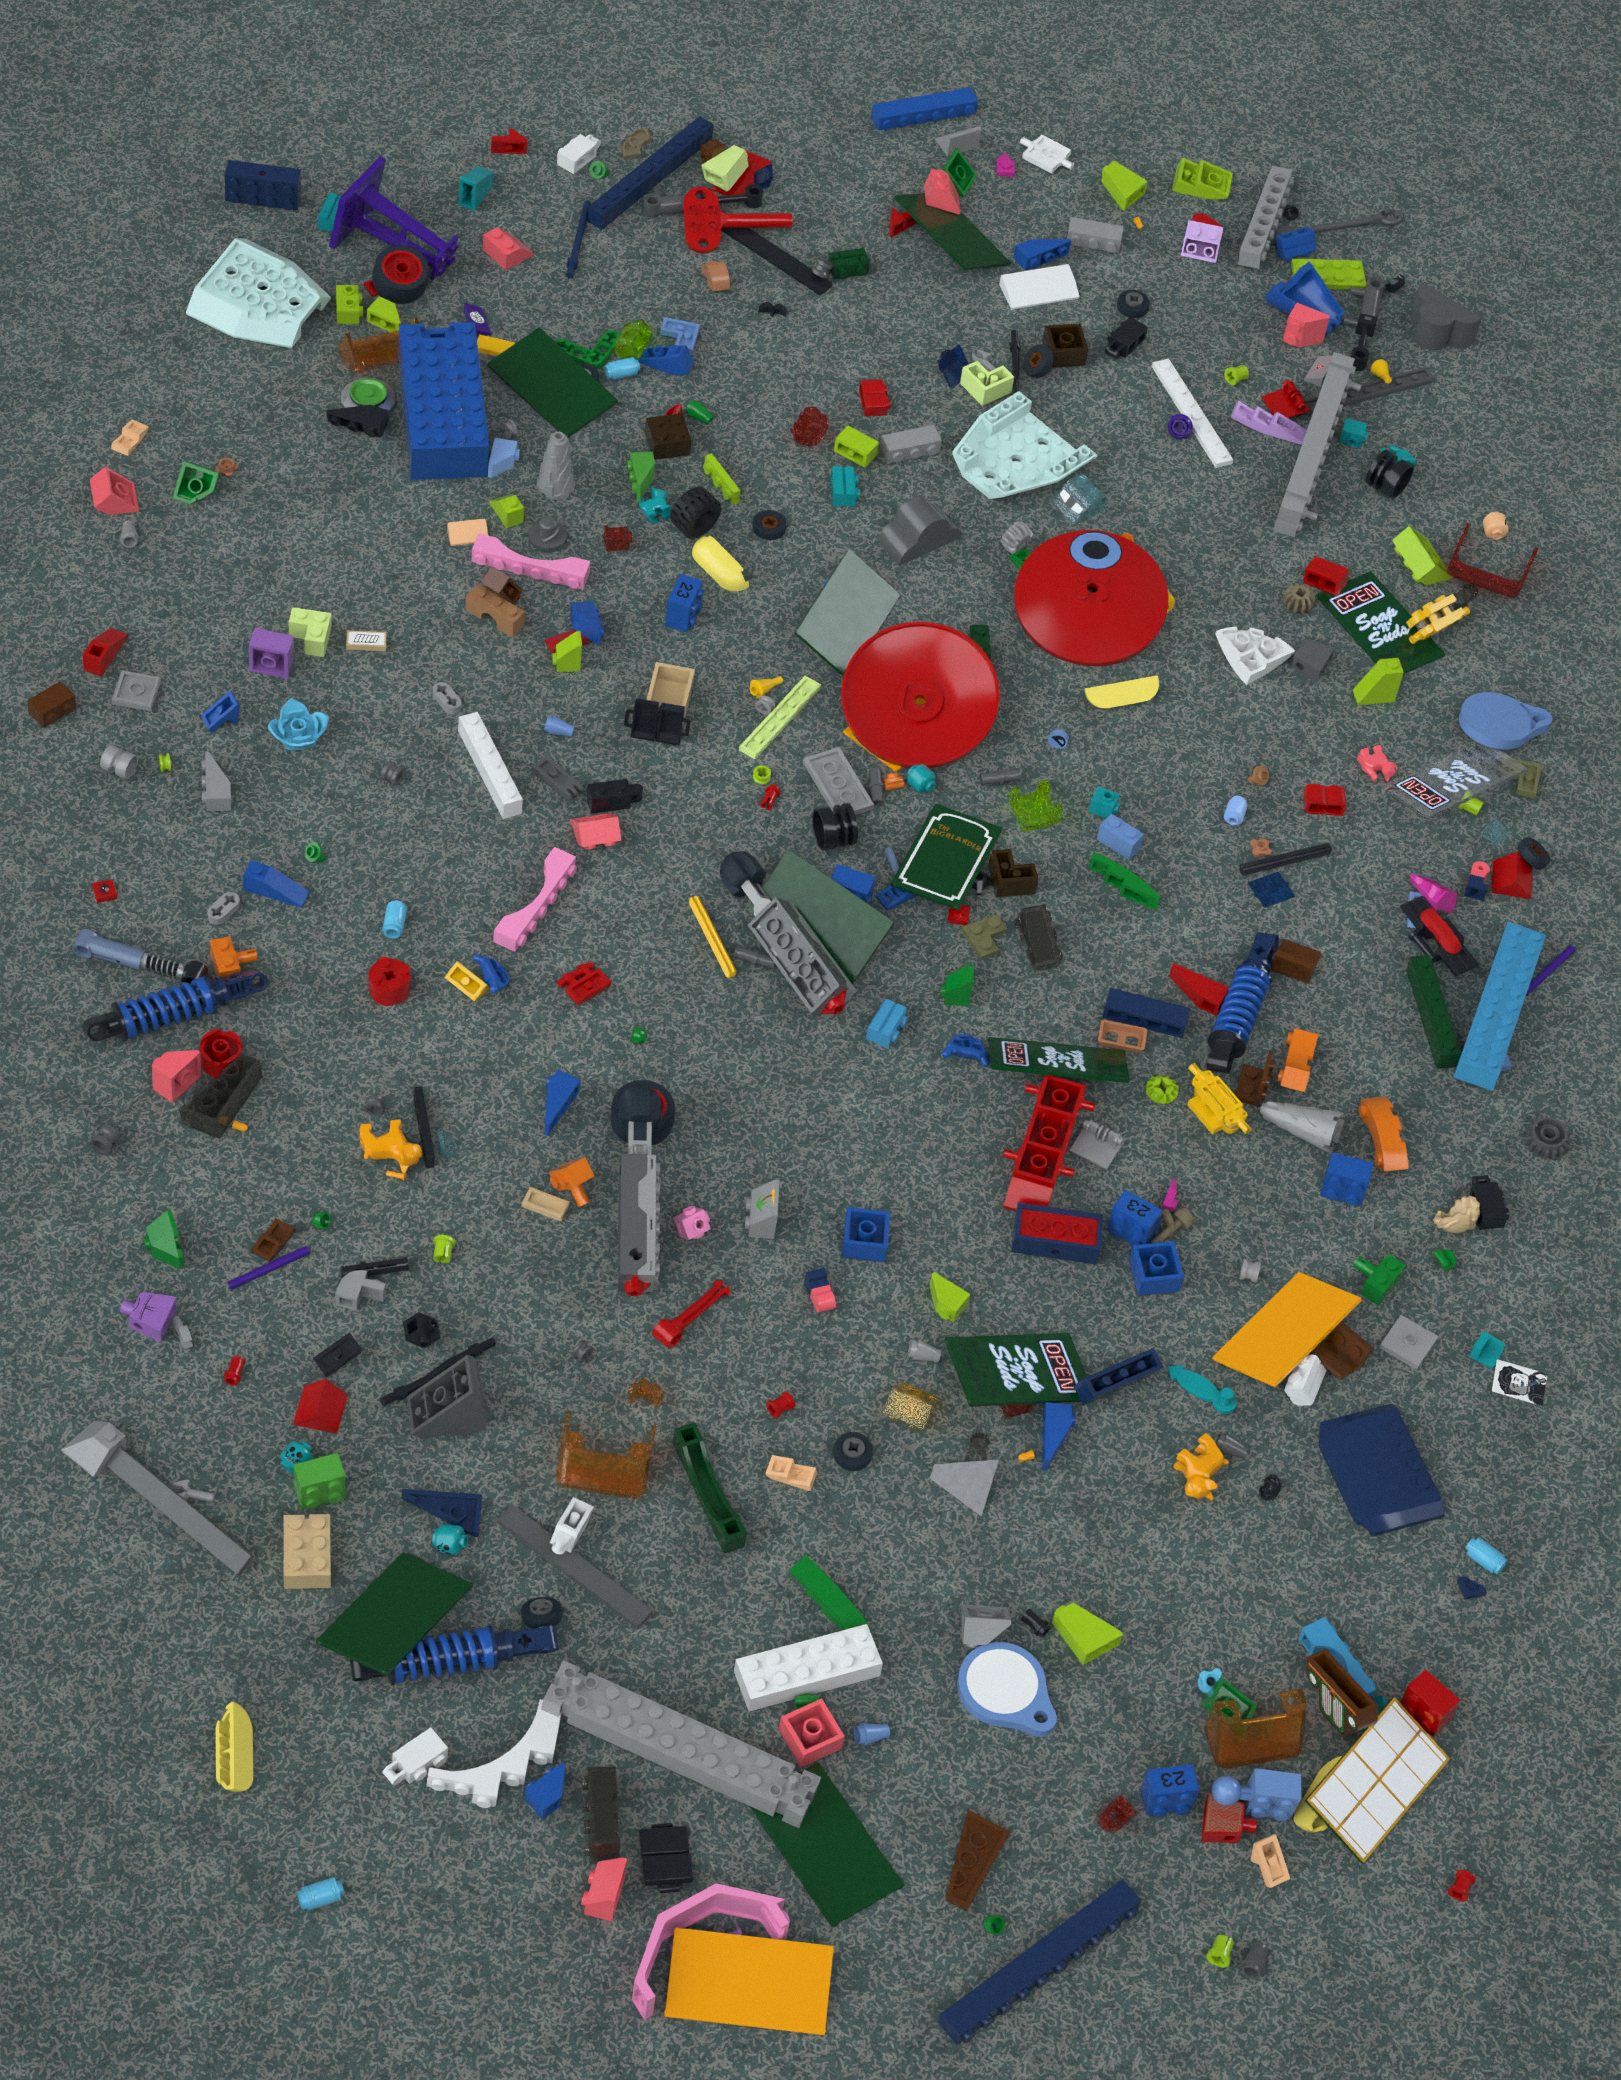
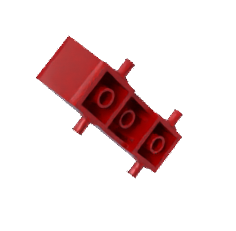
M1045 1075L1039 1087L1026 1084L1024 1092L1035 1094L1037 1101L1021 1148L1017 1152L1005 1148L1003 1157L1015 1160V1167L1003 1208L1016 1211L1018 1203L1049 1207L1060 1174L1073 1178L1075 1169L1063 1166V1160L1079 1111L1083 1108L1094 1112L1096 1103L1084 1100L1087 1089L1086 1085L1052 1075Z

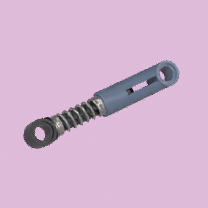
M82 929L72 947L73 952L80 957L90 958L92 956L137 970L150 969L152 972L155 970L156 973L161 972L162 975L165 973L167 976L172 975L173 978L180 979L182 983L187 982L191 984L193 979L200 978L203 975L207 976L209 971L208 967L202 962L191 961L189 964H176V961L172 963L171 960L165 961V958L162 960L160 957L155 958L154 955L151 957L146 950L101 938L89 929Z

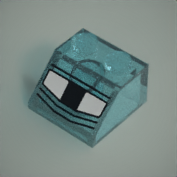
M1082 473L1069 479L1051 499V503L1074 526L1103 512L1106 496Z

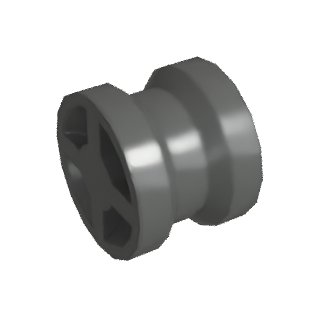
M818 257L816 260L817 264L811 271L817 276L827 279L829 276L828 272L834 265L830 261Z
M389 761L382 769L381 779L389 780L392 785L397 786L405 775V768L397 767L394 762Z

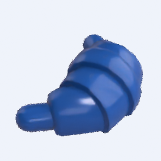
M479 954L473 956V960L480 964L484 975V982L490 986L491 993L495 994L509 985V974L500 962Z
M971 1034L954 1035L942 1052L944 1058H948L950 1055H957L963 1059L971 1058L980 1061L983 1067H988L990 1064L986 1056L987 1051L982 1045L981 1040L973 1037Z

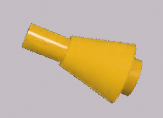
M1382 359L1376 360L1371 365V373L1383 379L1385 383H1391L1392 378L1389 375L1388 363Z
M778 676L773 679L752 680L750 682V692L759 699L774 686L782 684L783 678Z

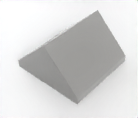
M981 127L964 129L937 137L935 140L945 154L951 156L955 148H958L961 152L978 148Z

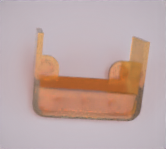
M413 318L410 324H419L418 318ZM399 330L354 341L351 340L350 333H346L338 345V350L349 371L360 373L365 371V368L398 361Z
M567 1411L556 1473L557 1483L561 1487L629 1499L641 1498L646 1491L655 1442L656 1425H652L649 1444L635 1443L629 1448L628 1456L583 1449L584 1438L581 1434L570 1431L572 1411Z

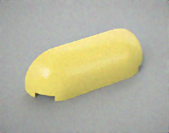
M703 536L695 542L692 548L693 558L722 588L730 591H742L749 588V582L744 580L741 573L743 571L741 565L712 536Z
M1157 675L1085 688L1084 691L1086 698L1093 706L1106 709L1150 700L1158 691L1159 679Z
M231 1702L225 1707L228 1710L222 1720H218L216 1724V1779L224 1789L232 1792H242L249 1789L253 1782V1729L251 1720L243 1707L235 1702Z
M1342 1756L1332 1759L1321 1768L1298 1805L1293 1818L1295 1824L1302 1830L1319 1832L1324 1831L1328 1827L1305 1800Z

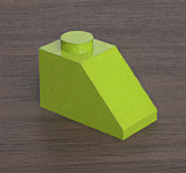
M379 296L367 309V322L399 336L401 321L396 305Z
M506 495L489 501L506 528L524 522V507L516 495Z
M576 631L556 644V651L552 653V665H556L557 672L580 671L582 654L581 631Z
M933 1272L929 1286L935 1311L941 1318L949 1319L954 1323L968 1306L970 1294Z

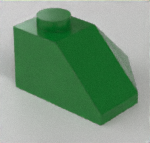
M183 461L172 498L188 504L197 502L215 491L220 473L193 462Z
M966 962L946 976V982L941 984L940 997H944V1004L969 1006L974 978L972 962Z
M170 1209L146 1227V1237H143L145 1249H150L152 1257L175 1268H184L177 1226Z

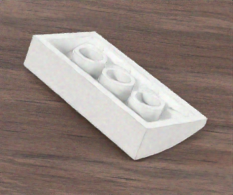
M1069 264L1001 275L999 285L1011 310L1079 298L1077 285Z

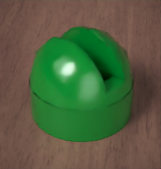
M634 1026L631 1043H644L647 1038V1032L640 1027Z
M317 1212L314 1214V1218H312V1223L318 1229H328L331 1224V1216L328 1212Z
M989 1915L984 1920L983 1925L988 1933L999 1935L1004 1930L1005 1922L1001 1916Z

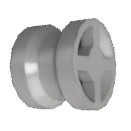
M1244 1258L1239 1279H1250L1251 1282L1256 1283L1261 1262L1256 1261L1253 1263Z

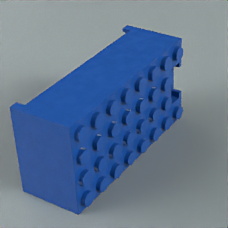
M475 322L449 323V328L426 329L425 324L399 325L398 363L407 435L410 479L487 477L489 441Z

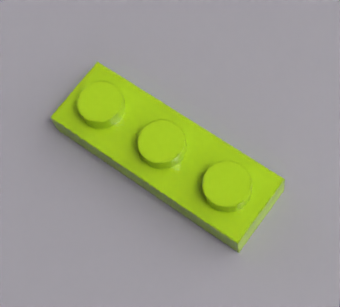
M712 453L706 455L703 465L706 475L711 476L714 485L721 489L726 500H729L732 505L739 503L741 490Z

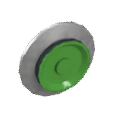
M361 378L345 386L342 391L341 402L344 408L373 405L390 412L395 405V393L392 387L384 381L375 378Z

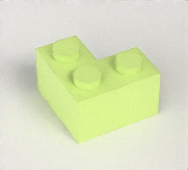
M976 361L963 367L960 384L984 406L1012 393L1014 376L1004 366L988 372Z
M292 607L289 618V635L294 636V638L304 639L305 654L324 657L331 632V613Z

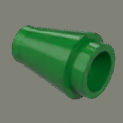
M693 399L685 409L689 417L707 425L714 418L699 400Z

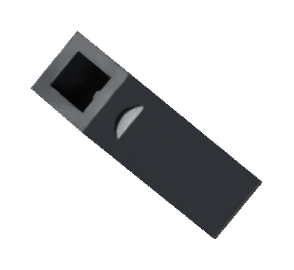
M373 405L332 409L326 412L328 422L332 425H341L353 432L361 431L370 437L377 436L381 438L389 422L388 410Z

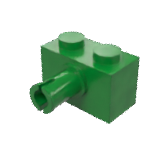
M1389 1253L1376 1266L1360 1255L1353 1267L1369 1276L1365 1281L1361 1295L1379 1306L1402 1278L1406 1265Z

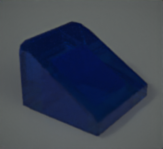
M768 164L754 173V184L767 189L773 179L772 164Z

